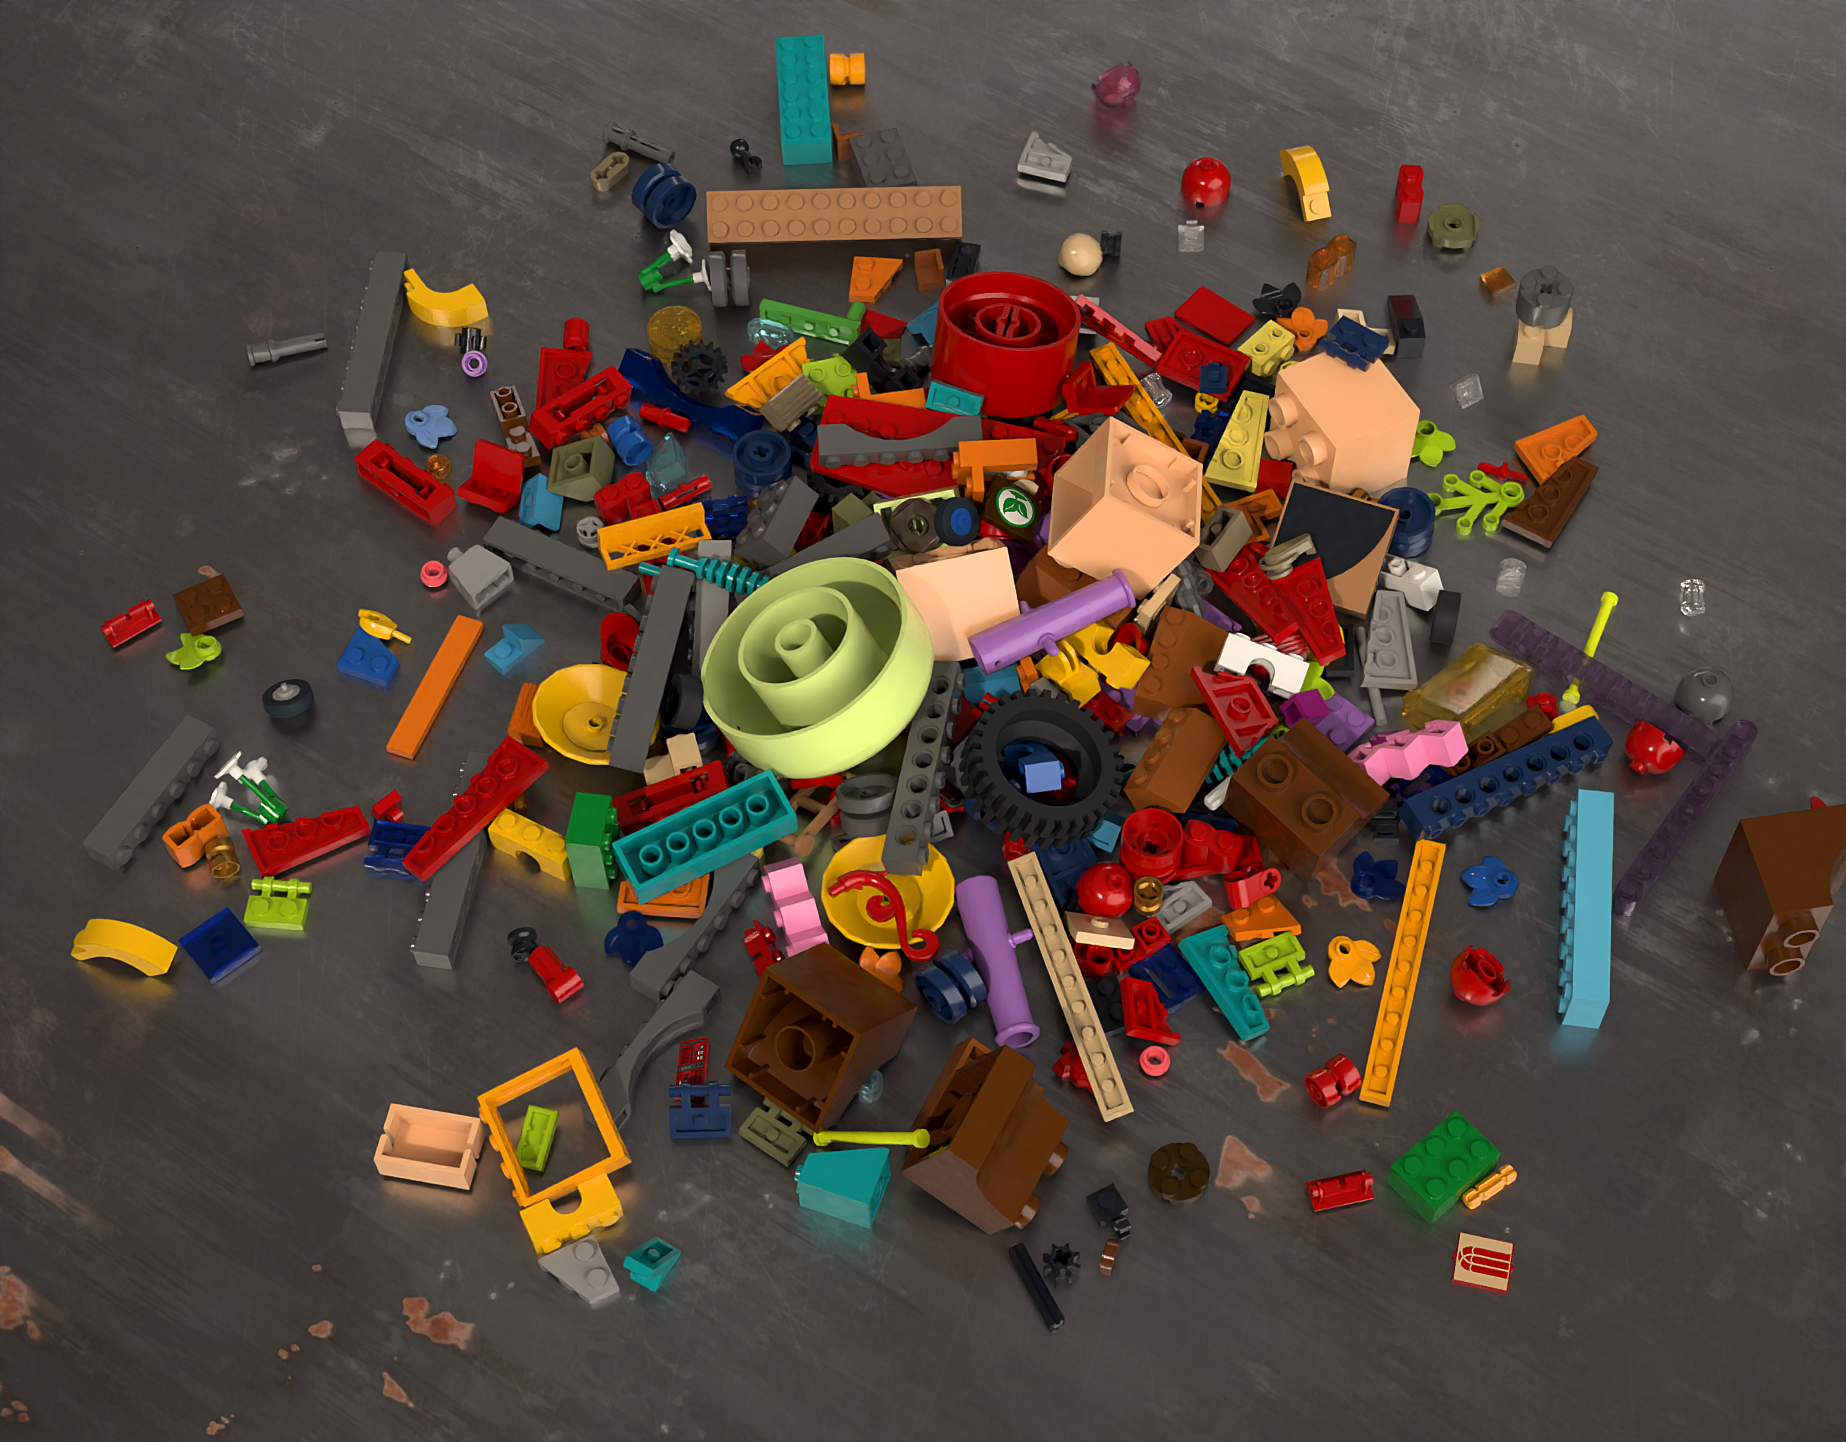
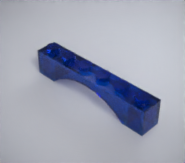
M626 348L618 372L633 386V390L639 389L645 392L644 396L653 401L660 400L666 403L665 407L670 408L671 411L678 413L681 411L687 414V418L692 422L706 424L709 426V431L730 437L729 441L733 444L744 434L762 429L766 418L759 410L746 403L716 407L696 401L685 394L672 381L660 358L641 348Z

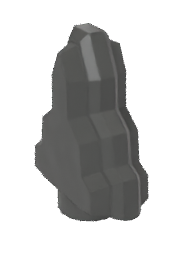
M1188 560L1182 561L1163 580L1166 581L1171 573L1179 577L1181 580L1173 598L1177 608L1203 617L1205 607L1197 591L1196 581L1191 573V566Z

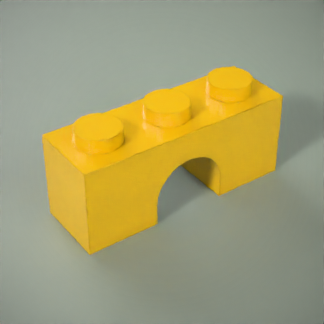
M1101 619L1063 638L1073 647L1078 657L1087 659L1089 661L1088 664L1093 666L1098 673H1103L1107 677L1105 681L1116 689L1124 687L1133 690L1151 663L1133 646L1116 642L1108 653L1107 643L1114 630Z
M507 808L499 813L489 826L488 832L493 847L515 858L519 856L521 851L526 852L537 860L542 871L565 882L571 875L572 871L565 847V836Z
M606 1172L577 1185L582 1201L579 1208L573 1213L560 1214L552 1208L549 1199L519 1212L537 1255L543 1252H554L561 1244L571 1239L578 1240L584 1238L591 1230L600 1226L612 1225L619 1217L623 1216L620 1201Z

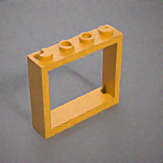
M577 1047L477 1097L481 1106L478 1108L479 1116L485 1125L489 1124L492 1134L489 1135V1140L494 1150L501 1152L504 1160L500 1163L501 1168L507 1179L512 1178L516 1188L512 1190V1194L517 1199L520 1207L528 1208L546 1199H549L551 1203L577 1190L578 1184L605 1172L609 1174L632 1162L584 1053ZM574 1070L611 1157L534 1195L497 1107Z

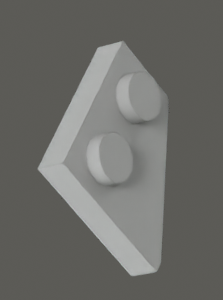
M1032 131L1018 163V171L1066 182L1073 164V158L1067 153L1058 150L1057 146L1049 142L1046 144L1039 139V134L1036 131Z
M1194 881L1179 883L1176 886L1164 885L1163 906L1155 915L1167 933L1171 935L1211 908L1212 900Z
M594 1234L538 1259L541 1269L553 1274L560 1280V1283L576 1291L579 1297L590 1305L619 1292V1287Z

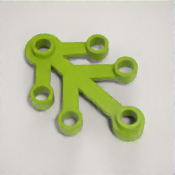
M1474 470L1470 473L1468 484L1461 481L1455 474L1444 476L1442 487L1445 491L1454 492L1457 490L1466 496L1443 499L1438 493H1426L1434 503L1436 515L1440 514L1442 510L1470 507L1463 517L1458 518L1455 529L1461 535H1468L1472 531L1473 522L1487 504L1497 503L1491 513L1484 515L1482 527L1486 531H1495L1498 528L1499 519L1507 508L1517 507L1524 499V492L1518 483L1506 482L1502 485L1485 476L1480 470ZM1485 487L1492 492L1484 493L1478 490V488Z

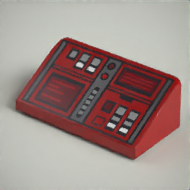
M709 1037L680 1042L676 1085H681V1082H691V1085L707 1084L710 1056ZM674 1097V1099L681 1100V1097ZM691 1097V1100L705 1101V1097Z

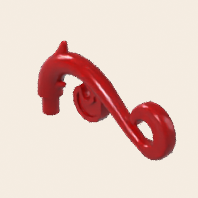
M849 871L838 877L837 882L827 888V892L832 898L837 897L842 892L847 893L851 889L863 890L862 886H870L881 891L888 898L890 904L882 906L884 897L881 895L872 896L866 904L868 916L879 923L887 922L895 917L900 946L910 960L926 962L937 955L939 939L931 930L916 929L912 931L911 937L913 939L921 938L926 942V946L923 949L915 950L908 944L905 905L896 886L885 877L889 874V871Z

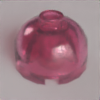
M1127 61L1129 66L1124 67L1120 63L1110 68L1098 77L1100 83L1097 86L1094 83L1092 84L1091 90L1096 98L1109 108H1119L1122 106L1125 109L1135 103V97L1141 89V77L1131 61Z

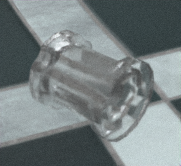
M1158 373L1149 374L1140 382L1157 408H1161L1171 401L1172 394L1168 389H1165L1162 384V377Z
M1690 579L1682 582L1680 585V591L1683 594L1681 611L1685 615L1696 616L1706 611V604L1703 601V593L1706 590V586L1701 580Z

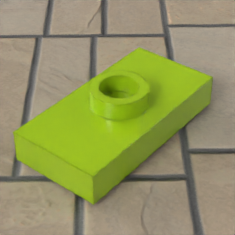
M533 1105L528 1106L516 1148L517 1156L523 1168L544 1172L560 1116L558 1111Z

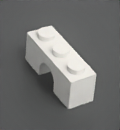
M1229 633L1222 646L1214 671L1227 672L1234 676H1244L1248 666L1253 664L1261 665L1270 674V683L1267 691L1289 699L1294 694L1299 693L1309 663L1304 662V659L1299 655L1280 653L1273 645L1254 643L1250 641V637L1242 633Z

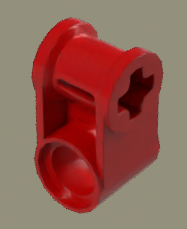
M814 511L810 512L794 544V549L797 553L818 543L829 535L833 524L832 514L824 515Z
M1252 862L1224 876L1223 881L1229 906L1233 909L1246 908L1268 894L1274 893L1281 882L1279 871L1272 867L1264 868L1261 864Z
M1070 932L1067 933L1082 974L1095 979L1113 972V952L1110 947L1078 943ZM1096 960H1104L1105 962H1104V963H1101V964H1098V963H1095L1094 961H1096Z

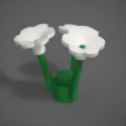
M675 230L670 231V239L673 244L667 248L668 251L651 265L637 273L646 291L653 289L656 293L665 288L690 282H704L709 291H711L710 269L706 259L702 260L701 272L693 273V276L660 283L664 278L659 269L669 262H675L681 257L690 264L693 263L691 259V252L693 251L691 246L686 242L683 235Z
M237 752L222 766L214 777L218 779L222 775L229 773L236 780L238 779L240 784H245L262 800L258 806L261 813L259 814L234 803V799L227 797L228 787L224 781L214 790L209 803L215 810L219 809L220 806L228 810L232 808L257 819L264 826L268 822H279L289 808L285 805L286 802L278 797L266 782L267 778L263 775L262 771L268 765L266 763L267 759L261 757L258 760H253L242 770L237 765L242 752ZM251 780H253L258 786L261 785L269 796L265 795L255 784L251 782Z

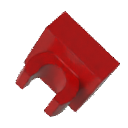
M1550 692L1538 693L1537 696H1527V710L1537 704L1550 721L1559 717L1556 696H1550Z
M394 789L372 806V816L378 823L387 818L396 827L404 821V814L399 809L402 805L400 794Z

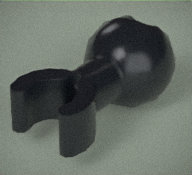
M738 138L731 142V154L745 162L746 173L750 175L752 172L749 162L757 165L759 169L762 168V160L758 156H752L749 153L747 141Z

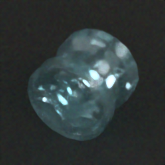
M876 1069L855 1094L858 1100L869 1103L876 1101L883 1092V1076L880 1071Z

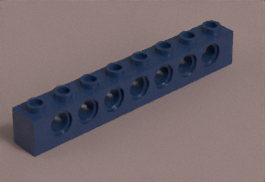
M1594 715L1406 799L1399 812V816L1417 842L1427 837L1428 839H1433L1440 835L1444 829L1451 826L1452 828H1457L1464 824L1467 819L1473 816L1481 817L1497 805L1501 807L1506 806L1519 795L1528 796L1535 792L1539 786L1546 783L1547 785H1552L1568 773L1574 775L1592 762L1598 764L1608 757V751L1614 741Z

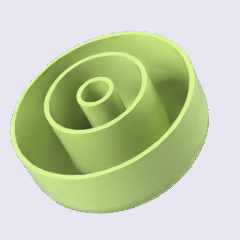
M836 557L813 561L793 568L765 583L748 596L725 620L714 636L704 658L700 678L704 689L703 704L711 719L736 751L758 769L761 768L764 771L771 769L775 776L795 779H812L837 774L864 762L881 751L903 731L914 717L930 683L934 661L933 643L923 617L900 583L887 569L874 562L852 557Z

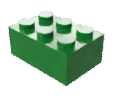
M576 792L565 839V847L575 886L609 890L611 880L617 877L618 864L615 862L611 843L623 837H620V822H616L617 808L613 807L612 798L609 795Z
M1455 1110L1390 1166L1386 1182L1431 1225L1459 1201L1463 1193L1475 1187L1477 1183L1496 1168L1501 1152Z

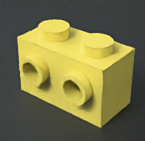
M1273 320L1268 321L1237 349V352L1251 357V363L1246 372L1260 379L1265 378L1267 375H1272L1282 361L1289 360L1293 355L1295 335Z

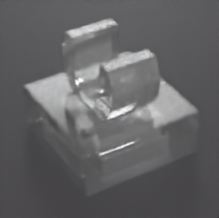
M1187 220L1186 225H1178V251H1204V226H1197V220Z
M1471 373L1449 385L1450 394L1455 398L1456 407L1462 410L1484 398L1479 375Z

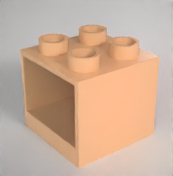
M1325 351L1277 373L1275 395L1268 401L1271 424L1270 431L1264 433V444L1273 460H1284L1285 462L1293 463L1292 479L1352 496L1358 488H1362L1368 494H1371L1407 477L1420 410L1379 358L1374 364L1370 362L1368 370L1363 372L1358 368L1354 370L1348 367L1347 362L1338 357L1332 358L1326 355Z
M1110 416L1054 474L1047 554L1052 556L1061 566L1076 568L1098 580L1111 576L1112 571L1119 568L1127 578L1134 597L1141 601L1200 543L1203 464Z

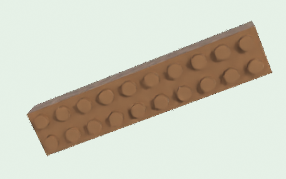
M961 186L706 191L709 244L962 239Z

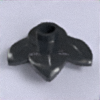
M1294 282L1288 284L1283 291L1264 283L1261 298L1254 299L1252 303L1263 314H1271L1275 318H1291L1302 296L1299 287Z

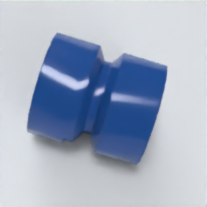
M622 416L608 427L606 433L610 443L617 450L618 455L626 465H639L646 461L653 453V443L633 416Z

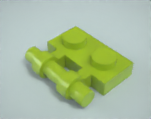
M264 876L263 879L253 878L252 889L262 890L261 896L249 895L243 920L245 925L248 927L304 930L309 903L307 899H299L300 893L310 894L312 883L301 881L300 878H290L289 880H275L274 876ZM274 891L288 892L287 898L273 897Z
M1291 930L1243 949L1238 953V958L1251 981L1263 977L1265 983L1256 986L1259 997L1268 994L1276 995L1281 993V989L1292 984L1295 986L1303 984L1305 979L1315 975L1311 965L1300 968L1298 962L1304 960L1306 954L1296 936H1292ZM1286 967L1289 973L1277 978L1274 972Z

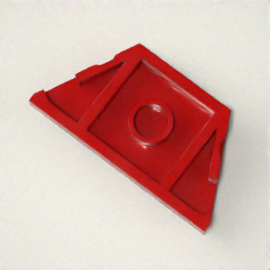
M1196 666L1192 668L1190 676L1237 758L1244 756L1276 728L1278 719L1254 678L1242 675L1234 676L1222 671H1218L1217 675L1202 673V667Z

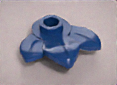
M1485 856L1482 866H1469L1460 874L1462 880L1474 888L1468 899V904L1473 906H1489L1494 904L1499 898L1511 897L1519 886L1516 874L1507 870L1505 862L1494 856ZM1501 881H1508V882L1505 883V884H1500V883H1499V882H1501Z

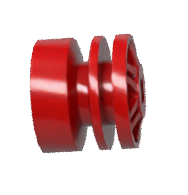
M1156 808L1140 809L1126 819L1121 834L1119 864L1130 872L1135 883L1141 877L1153 876L1164 885L1175 877L1179 870L1184 838L1181 823L1174 815Z

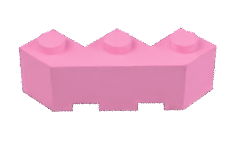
M1433 720L1424 723L1426 729L1411 734L1409 729L1386 736L1387 742L1372 747L1370 742L1359 745L1348 757L1382 786L1390 777L1404 778L1405 780L1415 779L1429 764L1443 765L1444 767L1454 766L1469 750L1459 722Z
M798 857L763 866L766 875L761 877L765 893H771L776 908L773 911L777 928H783L788 946H785L787 957H791L823 942L829 944L827 933L821 926L815 900L809 892L803 866Z

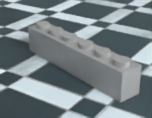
M699 540L698 551L693 552V559L701 560L705 556L710 557V562L713 558L721 560V564L724 560H728L733 565L734 550L732 540ZM694 575L692 591L696 592V599H691V616H695L694 624L689 626L690 640H693V648L688 649V663L692 665V673H687V675L701 678V670L708 648L722 624L732 613V593L726 591V584L721 589L716 586V581L714 584H710L706 581V576L702 580Z

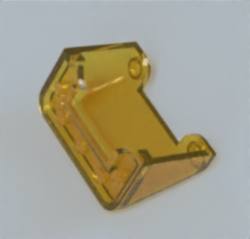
M1473 643L1464 650L1458 659L1417 690H1410L1402 700L1404 704L1401 715L1418 731L1426 729L1424 723L1433 720L1457 721L1460 723L1463 735L1468 738L1472 734L1473 727L1508 701L1512 704L1516 701L1519 704L1529 696L1536 671L1527 663L1483 643L1476 645Z

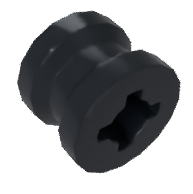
M1102 230L1100 243L1101 251L1103 252L1102 256L1113 254L1115 257H1120L1122 231L1109 233L1107 230Z
M517 928L507 936L508 943L512 946V960L515 962H528V958L533 950L539 947L535 943L537 934L534 928Z

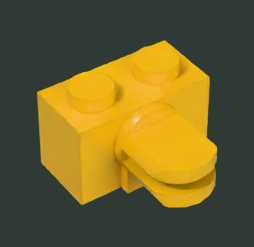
M1060 639L1055 643L1059 648L1058 655L1050 656L1047 654L1034 666L1039 679L1045 676L1062 694L1067 695L1066 699L1070 703L1073 699L1080 701L1081 704L1078 707L1080 709L1101 691L1098 681L1099 675L1093 666L1080 662L1073 647L1065 640Z

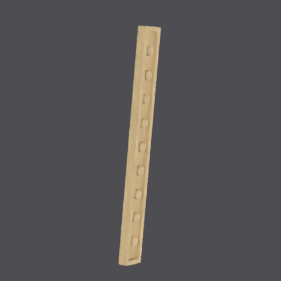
M1034 851L1011 860L1007 863L1105 1122L1131 1113L1134 1109L1036 853Z

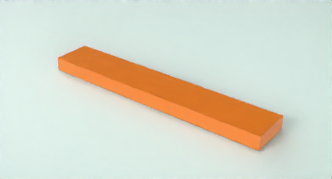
M462 615L456 617L386 745L387 752L414 759L484 629L483 622Z

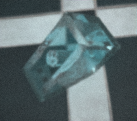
M670 432L646 460V478L652 487L656 485L661 493L689 479L685 451L672 432Z

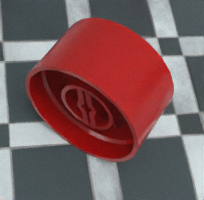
M990 271L961 277L950 283L939 297L930 365L932 381L937 380L984 395L980 411L984 415L1020 418L1050 411L1065 399L1062 395V385L1073 371L1081 323L1080 310L1075 301L1062 289L1030 275Z

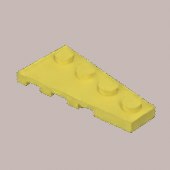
M1243 390L1204 474L1207 482L1254 493L1257 486L1268 410V395Z

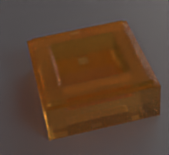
M1504 266L1485 272L1480 276V281L1493 298L1514 290L1516 287V282Z

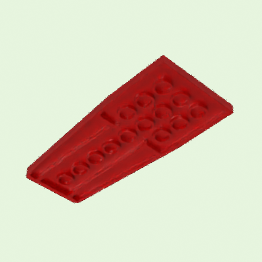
M830 395L827 398L820 425L846 424L855 431L870 437L883 440H906L929 434L946 424L951 418L965 415ZM981 418L983 440L1036 438L1038 465L1037 470H1033V474L1035 475L1034 483L1038 485L1039 489L1035 496L1042 499L1040 517L1047 514L1050 510L1053 493L1045 482L1044 473L1047 463L1054 459L1055 456L1064 453L1067 438ZM816 437L810 459V469L813 472L891 497L957 485V479H952L951 464L953 463V458L944 462L932 459L923 460L919 463L899 461L891 465L869 463L862 467L850 464L841 465L838 468H827L826 466H819ZM988 487V488H984L985 492H984V499H983L982 511L984 510V507H985L986 502H987V499H985V496H986V494H987V491H988L989 487ZM959 489L960 497L963 498L964 489Z

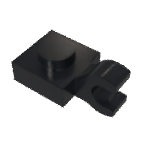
M1113 1183L1086 1196V1203L1101 1227L1110 1223L1120 1241L1131 1236L1129 1229L1132 1227L1124 1216L1128 1214L1129 1208Z

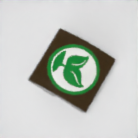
M995 474L985 496L987 502L980 519L1027 545L1032 541L1039 521L1042 499L1004 477Z

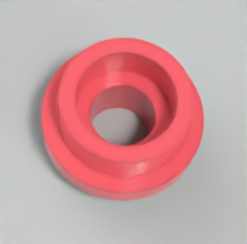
M429 561L422 567L420 577L425 585L437 587L447 580L448 571L440 562Z
M1159 1046L1146 1048L1141 1053L1140 1066L1149 1075H1162L1170 1066L1169 1054ZM1152 1059H1156L1160 1062V1064L1152 1065L1149 1061Z

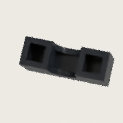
M870 326L841 354L858 373L867 372L868 383L878 394L919 389L925 384L907 364L902 369H894L885 362L883 350L888 345Z

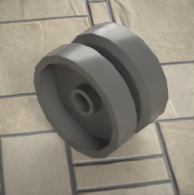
M732 250L729 267L726 265V256L723 251L709 252L713 308L727 307L729 304L728 291H732L733 302L736 306H750L749 289H751L750 268L747 266L746 250Z
M868 773L851 777L837 786V804L841 809L839 816L844 833L862 838L887 834L898 785L896 777L883 773Z

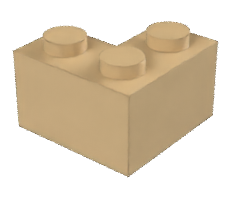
M1569 308L1564 322L1552 329H1543V326L1534 325V327L1528 326L1517 316L1512 362L1539 365L1543 346L1566 348L1572 329L1573 308Z
M694 733L678 734L673 738L666 739L668 755L652 756L646 760L643 769L646 786L703 766ZM704 775L692 779L691 782L693 783L703 779Z

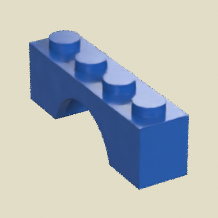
M1031 740L1018 741L1006 746L1001 751L1006 758L1004 763L1013 768L1014 772H1019L1020 787L1027 794L1061 789V779L1065 777L1063 763L1059 762L1055 755L1048 748H1045L1041 742Z

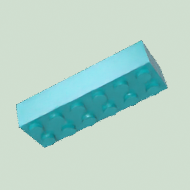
M820 34L775 37L783 165L833 162L824 36Z
M771 769L611 844L618 866L639 905H642L797 831V815Z

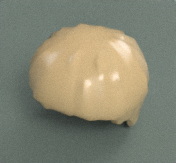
M1075 233L1063 242L1058 254V263L1071 274L1091 276L1100 267V263L1103 261V252L1094 237L1088 234Z

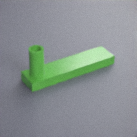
M763 299L760 304V321L763 325L849 345V340H856L861 335V319L866 311V307L861 302H853L846 317L842 318Z

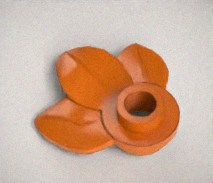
M1304 306L1297 307L1293 311L1291 318H1277L1276 320L1278 325L1295 335L1294 347L1299 351L1312 349L1317 339L1325 336L1328 331L1327 320L1315 319L1313 312Z
M867 946L861 954L858 965L898 993H901L905 986V981L898 976L902 966L899 952L890 951L879 957L872 947Z

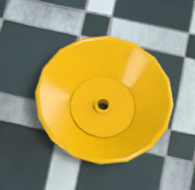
M576 664L557 670L539 685L532 700L533 723L544 741L567 758L589 765H609L611 754L606 753L610 736L615 737L610 735L615 716H621V714L616 713L620 696L627 694L622 692V688L628 672L620 671L604 664ZM660 712L658 713L650 746L654 743L661 726Z
M886 834L876 837L855 838L834 854L823 874L821 900L829 921L846 938L864 946L878 949H900L895 917L887 922L879 923L872 920L866 912L867 901L872 896L881 895L884 899L886 898L881 891L870 886H862L863 890L851 889L847 893L842 892L835 898H832L827 892V888L836 883L838 877L849 871L886 870L881 861ZM928 843L929 861L927 865L923 866L922 876L887 874L885 876L896 886L902 896L906 909L909 945L924 941L921 938L913 939L911 937L912 931L927 929L935 932L943 925L954 904V876L947 859L931 843ZM884 900L881 905L888 906L890 903Z

